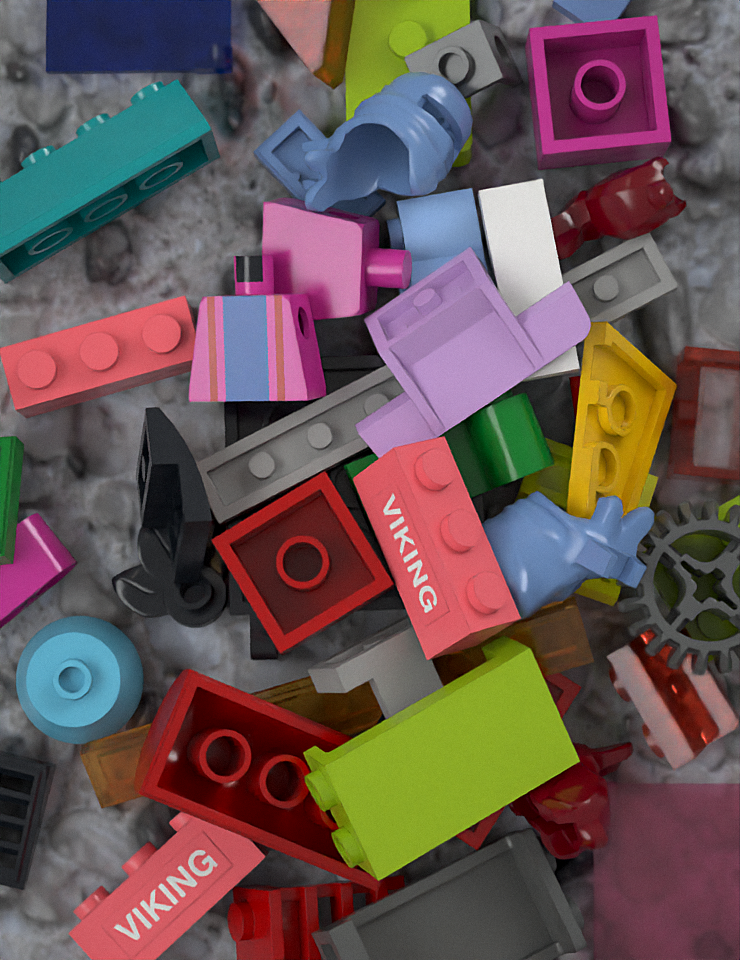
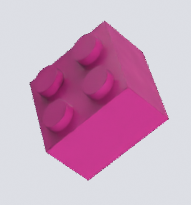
M657 15L529 28L525 54L538 170L646 160L657 156H664L671 143V133Z

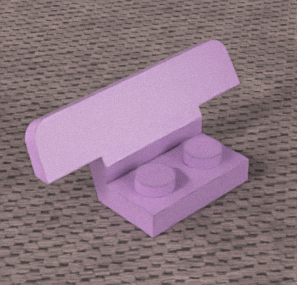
M469 247L364 319L379 355L405 391L355 424L357 432L378 458L394 447L437 438L587 337L591 322L570 281L515 317L499 294L486 268L473 249Z

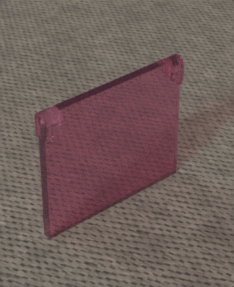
M607 781L611 811L608 830L609 840L606 847L593 850V960H740V783H618L617 781Z

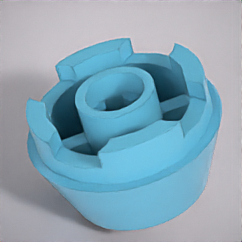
M90 616L62 618L39 630L24 648L16 672V688L19 702L29 720L49 737L72 744L97 742L120 730L136 711L144 685L141 659L131 640L111 623Z

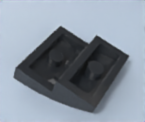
M159 407L145 408L136 468L141 528L167 527L173 584L198 583L212 522L204 483L193 455L174 424Z

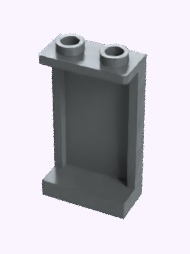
M532 828L510 832L480 847L478 851L474 850L311 933L323 960H553L563 954L576 953L587 947L586 940L581 932L584 929L583 916L574 900L568 895L563 894L553 873L556 870L555 857L546 849L541 837L536 836Z

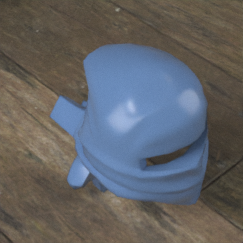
M426 72L405 73L394 79L389 85H385L380 92L362 101L355 109L354 117L339 126L333 136L327 139L302 143L303 151L306 152L304 155L305 164L311 170L319 172L318 179L303 180V189L308 190L304 196L306 209L313 212H323L339 200L359 199L370 195L378 189L404 196L426 195L436 190L438 183L446 178L455 159L471 134L473 119L471 110L463 95L451 82L441 76Z
M535 491L528 495L527 498L518 499L514 504L504 507L501 513L487 519L482 523V526L521 619H526L552 602L564 601L579 589L581 584L587 579H617L628 586L637 588L647 569V566L636 557L637 546L654 525V512L649 507L644 506L638 507L622 517L624 513L622 500L613 495L599 498L590 519L580 518L566 513L563 508L555 505L541 492Z

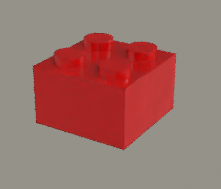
M325 471L211 540L277 650L283 656L394 589L393 581Z

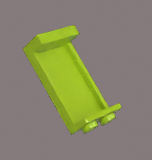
M503 635L482 647L487 662L330 752H324L317 746H313L303 752L312 771L304 777L306 785L321 810L325 812L330 809L339 828L331 834L332 839L341 857L350 868L359 865L376 880L380 881L580 762L531 648Z

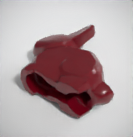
M657 156L644 162L642 165L617 170L590 189L582 190L571 198L556 216L550 218L558 260L561 261L569 258L585 241L603 239L605 236L630 240L647 234L662 226L670 218L678 216L687 204L686 200H682L673 194L672 186L663 177L664 168L669 164L667 159Z
M572 742L580 762L509 803L511 811L516 816L525 817L528 823L540 833L542 843L546 849L557 859L576 858L583 851L606 847L609 840L608 830L611 811L608 783L602 777L616 771L621 762L627 760L633 754V743L624 742L605 747L590 748L585 744Z

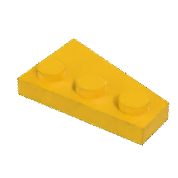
M607 321L591 322L590 331L584 339L566 513L586 519L592 517L597 502L601 497L613 495L619 497L623 505L624 513L622 517L638 507L677 387L675 382Z

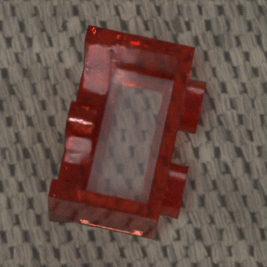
M685 346L677 355L675 377L677 387L673 399L666 479L740 485V351Z

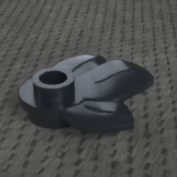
M217 520L211 522L199 582L173 584L167 527L140 528L137 538V551L141 564L124 570L112 578V585L116 594L128 608L144 618L170 615L177 623L189 628H201L212 624L222 615L227 605L228 590L224 578L229 569L211 540L225 532L226 528L223 525L220 526ZM200 585L205 588V594L200 601L196 603L184 601L185 592L190 587Z

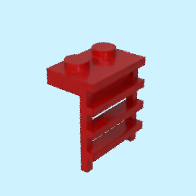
M393 875L383 878L378 892L350 880L289 887L260 884L234 886L233 903L229 906L227 919L230 935L236 942L237 960H321V954L311 934L319 930L318 898L330 897L331 919L333 923L354 912L353 894L365 893V902L368 905L388 895V890H395L405 886L404 875Z

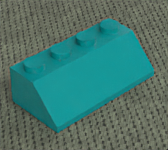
M178 79L166 86L162 81H158L144 87L130 99L132 106L112 118H110L108 113H104L88 120L77 129L76 134L78 138L57 150L53 145L37 150L21 163L22 171L3 182L0 180V279L5 284L220 158L211 127Z

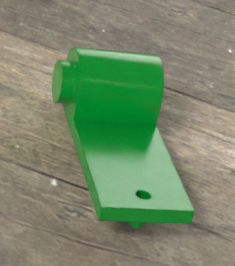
M509 389L439 436H445L470 498L555 464L526 392L514 396L512 390ZM375 453L344 466L373 538L376 535L352 478L379 459Z

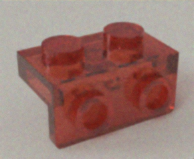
M686 627L679 632L692 638ZM648 629L644 633L625 642L606 656L612 666L609 668V677L620 697L626 702L633 701L645 721L642 725V731L651 750L659 758L666 757L673 770L695 759L708 744L737 729L740 726V717L709 665L704 675H693L691 670V654L686 653L679 669L672 670L666 666L667 657L672 649L667 644L655 656H648L644 649L646 644L655 636Z

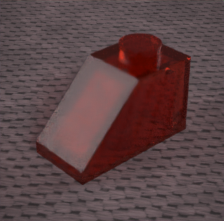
M257 0L315 77L333 90L343 83L355 0Z

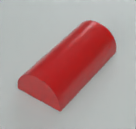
M185 669L181 672L164 697L145 739L135 772L134 791L144 797L377 892L382 883V880H376L359 865L350 868L343 860L331 835L339 829L330 809L324 812L317 805L304 778L312 771L303 752L313 746H317L324 752H330L353 738L192 669Z

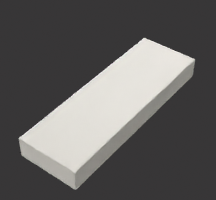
M543 179L479 190L478 192L495 286L515 317L563 285ZM576 346L521 382L578 372L580 367Z

